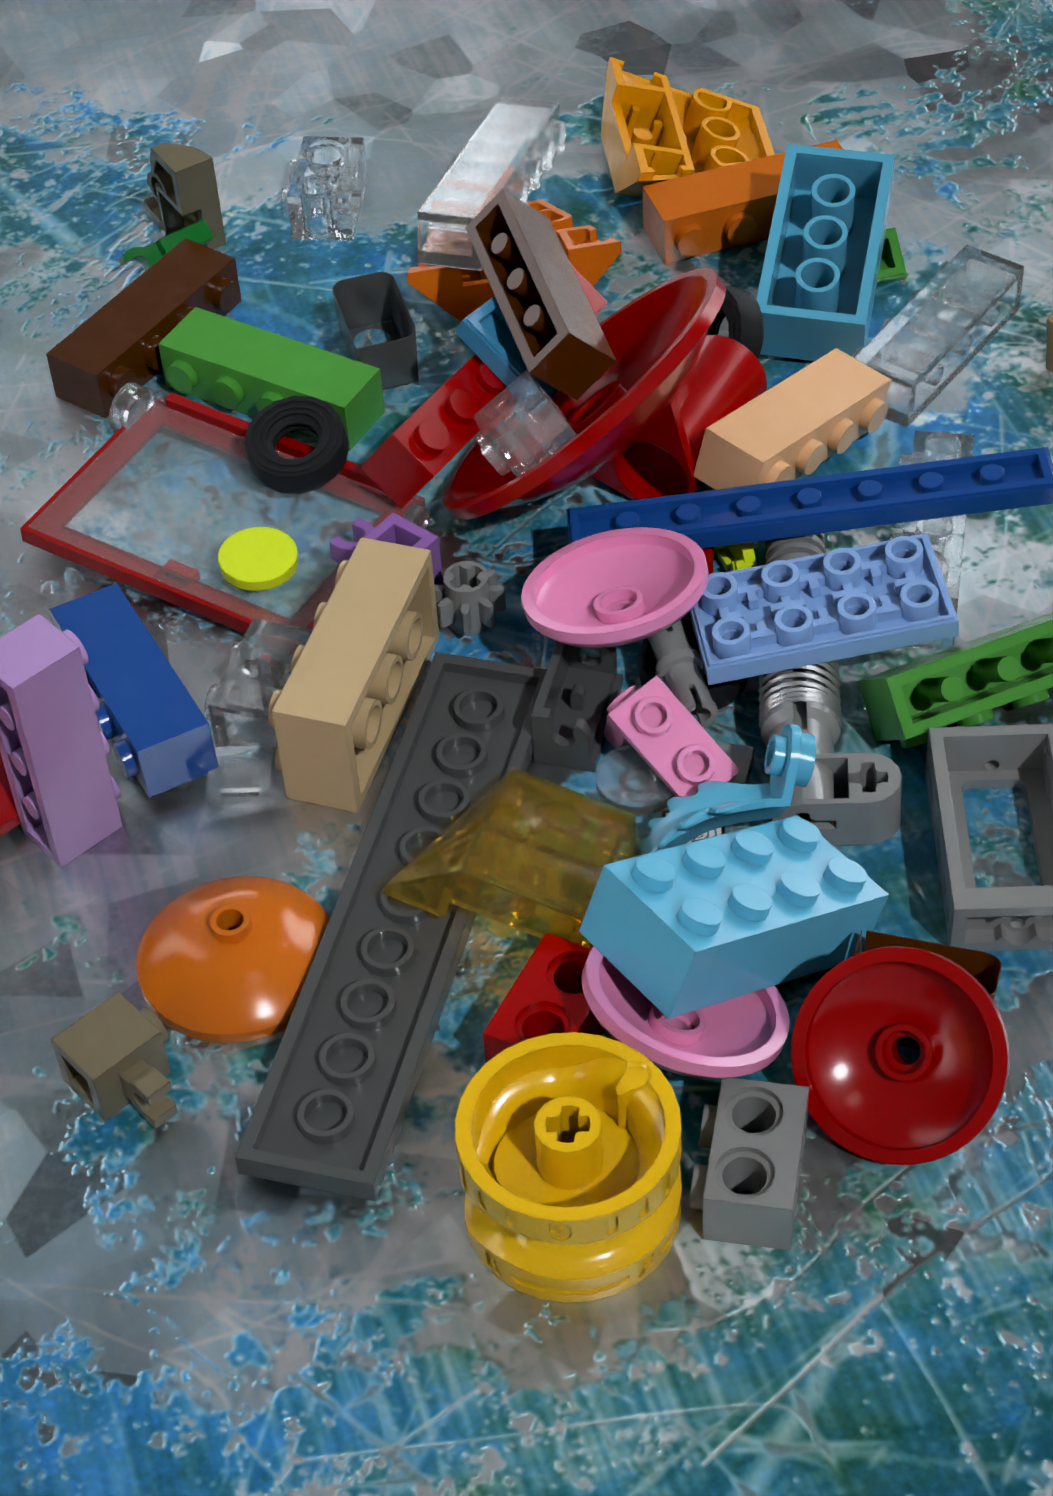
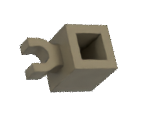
M118 991L51 1039L63 1081L104 1121L131 1102L155 1129L178 1113L176 1104L165 1095L172 1090L171 1083L166 1078L171 1073L164 1045L169 1041V1036L163 1023L149 1008L144 1007L138 1010Z

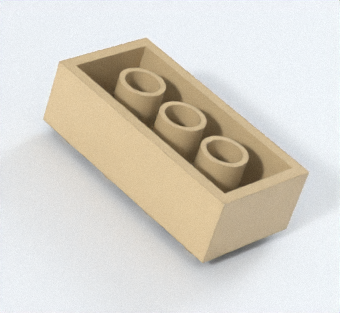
M361 537L350 559L343 560L340 563L336 574L335 589L328 602H321L314 617L313 631L306 645H299L292 659L291 674L283 690L277 689L269 703L268 724L275 729L277 741L275 766L277 770L282 771L286 798L354 813L359 812L440 639L431 550Z

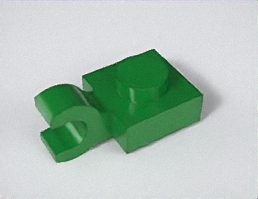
M203 219L162 237L153 244L145 247H133L127 250L118 261L120 265H125L130 261H138L146 271L185 238L205 246L214 237L206 220Z

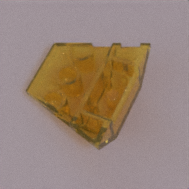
M513 768L384 886L383 894L446 918L451 905L455 904L541 939L548 932L593 948V945L579 932L603 865L636 857L635 814Z

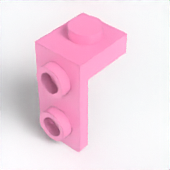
M657 675L640 689L635 685L629 687L608 706L607 711L609 714L607 715L604 737L619 754L632 746L676 797L695 795L698 785L704 782L720 781L730 783L736 778L738 774L737 765Z

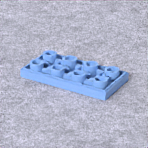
M928 533L899 536L888 541L852 548H838L827 553L791 560H776L766 565L725 573L715 572L709 574L708 584L703 595L689 611L708 685L959 636V620Z

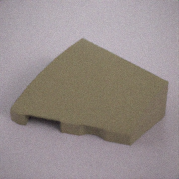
M162 143L151 147L149 159L151 172L147 174V184L154 196L144 200L145 212L166 234L205 219L214 237L205 246L215 249L225 245L226 239L213 158L197 148L182 144Z

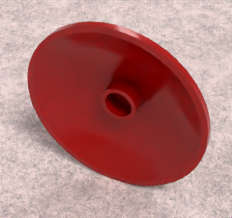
M699 268L682 273L639 296L600 323V327L617 361L578 400L561 392L533 415L515 397L483 430L451 473L442 495V503L450 513L460 520L477 518L497 509L542 499L571 487L590 475L632 500L697 492L703 482L694 477V471L706 428L761 395L767 389V379L763 366L747 347L728 337L707 335L708 329L718 314L726 295V285L717 273L710 268Z

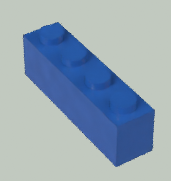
M117 583L49 609L53 625L61 632L66 629L73 632L87 652L89 662L84 667L88 684L93 689L100 704V709L95 712L99 729L106 740L114 739L115 743H112L113 752L126 779L136 775L150 798L219 769L208 721Z

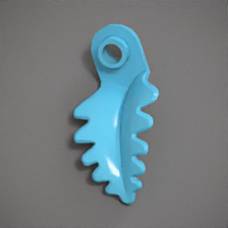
M786 724L780 736L772 735L770 737L764 763L765 773L771 775L769 783L754 785L708 781L698 785L695 795L670 798L667 801L669 814L665 817H655L648 822L647 829L651 833L639 842L638 850L644 855L686 844L708 831L723 826L780 817L791 805L794 786L806 787L811 779L816 758L815 736L802 733L799 725Z

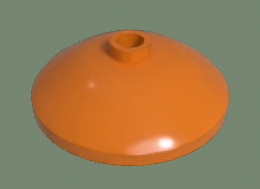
M236 876L210 881L192 888L168 903L150 922L142 936L137 951L136 970L145 1002L151 1011L167 1026L181 1034L202 1041L241 1043L279 1033L285 1030L330 917L324 908L308 893L294 885L272 878Z

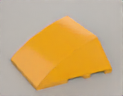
M609 57L606 68L600 136L615 194L642 196V186L775 155L759 107L701 87L691 94L670 87L666 75L654 72L652 80L623 71L622 68L625 61Z

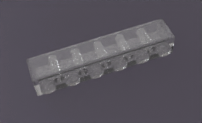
M501 97L417 212L419 264L482 271L483 268L465 227L501 189L528 204L532 191L539 189L545 171L552 169L554 157L558 152L562 153L565 147L567 130L566 123L559 121L560 103Z

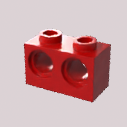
M548 932L544 934L483 1032L485 1063L508 1047L526 1039L542 1035L569 1032L603 1035L605 1029L590 1009L582 988V973L592 948Z

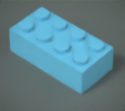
M787 144L756 298L763 316L764 339L760 355L816 361L835 348H838L863 363L892 199L895 155Z
M799 815L603 865L579 932L670 1019L835 967L842 961L854 956L861 930V953L864 952L866 932L874 930L889 894L867 876V872L861 865L845 857L821 836L820 830L814 824L802 819Z

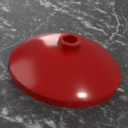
M906 946L880 947L856 954L833 967L818 980L802 1003L794 1025L791 1042V1061L796 1086L809 1087L808 1112L815 1122L829 1137L847 1150L863 1158L885 1164L917 1165L944 1158L961 1149L975 1138L991 1120L1003 1098L1008 1081L1010 1066L1008 1037L1004 1022L993 999L978 980L963 967L942 955L920 948ZM900 1037H911L918 1043L920 1047L918 1060L907 1061L899 1055L897 1043Z

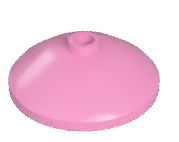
M634 527L616 529L582 538L549 555L533 569L526 579L521 599L528 622L536 631L544 636L576 647L603 648L622 646L651 637L681 620L703 595L708 584L709 571L703 550L696 542L685 535L660 528Z
M594 946L588 955L583 969L582 988L584 996L601 1026L614 1040L622 1042L642 1053L655 1066L663 1070L692 1078L716 1080L749 1075L771 1064L780 1054L787 1039L790 1023L785 1001L775 986L668 1019Z

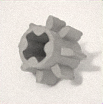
M460 561L452 564L447 569L441 570L442 585H435L439 626L441 628L449 626L455 633L466 636L480 634L488 627L493 628L495 626L494 612L506 610L505 586L497 585L496 570L494 568L487 570L482 564L474 561Z

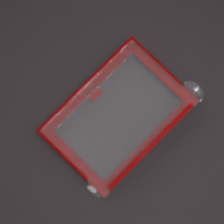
M130 382L118 391L110 407L109 428L114 435L20 528L23 542L294 654L299 645H306L313 631L314 617L321 602H328L335 589L336 574L340 564L331 559L329 542L336 536L346 542H355L351 523L359 517L371 523L375 528L389 515L395 513L426 529L429 521V510L426 508L425 498L415 495L400 509L360 468L362 465L346 460L345 465L334 479L319 489L301 494L275 491L266 487L251 471L244 447L247 428L250 422L172 392L164 398L154 394L150 388ZM284 436L277 443L275 451L280 457L285 459H297L308 455L315 447ZM270 527L288 534L297 546L299 560L297 570L288 581L272 589L249 591L237 588L228 583L220 573L218 552L223 542L234 533L247 528Z

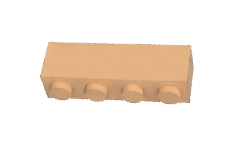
M835 348L707 427L697 459L694 477L717 490L794 480L804 474L810 475L818 468L820 463L835 453L842 454L853 441L867 432H875L880 427L888 412V404L885 402L892 379Z

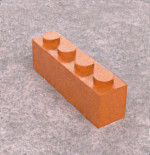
M837 140L813 145L815 147L843 149ZM786 152L642 186L643 230L664 264L767 240L769 238Z

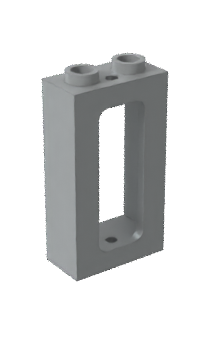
M1053 724L929 728L925 777L949 946L977 951L1053 949ZM1017 788L1025 794L1041 886L976 888L962 794L964 791L969 789Z

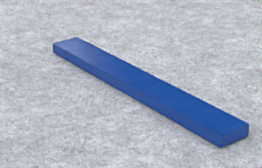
M1048 447L570 508L566 509L569 544L610 530L648 527L666 529L685 535L696 542L702 549L1053 504V463Z

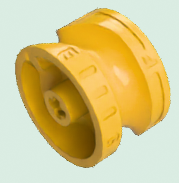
M578 1032L551 1033L526 1039L504 1049L486 1062L468 1083L460 1098L455 1117V1143L459 1178L466 1193L464 1198L465 1226L470 1243L481 1262L499 1280L515 1290L542 1300L562 1303L590 1302L614 1296L637 1285L655 1271L670 1252L679 1231L682 1215L680 1169L682 1128L680 1107L672 1086L661 1070L646 1056L622 1042L601 1035Z

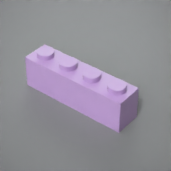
M39 613L0 637V753L23 834L62 868L123 827L117 799L121 797V792L108 767L106 757L110 755V747L99 729L95 713L100 709V704L96 694L88 684L84 667L89 662L87 652L73 632L67 629L61 632Z

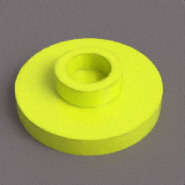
M252 527L238 531L223 542L218 552L219 569L223 578L231 585L249 591L268 590L282 585L294 575L299 562L298 550L294 540L283 531L270 527Z

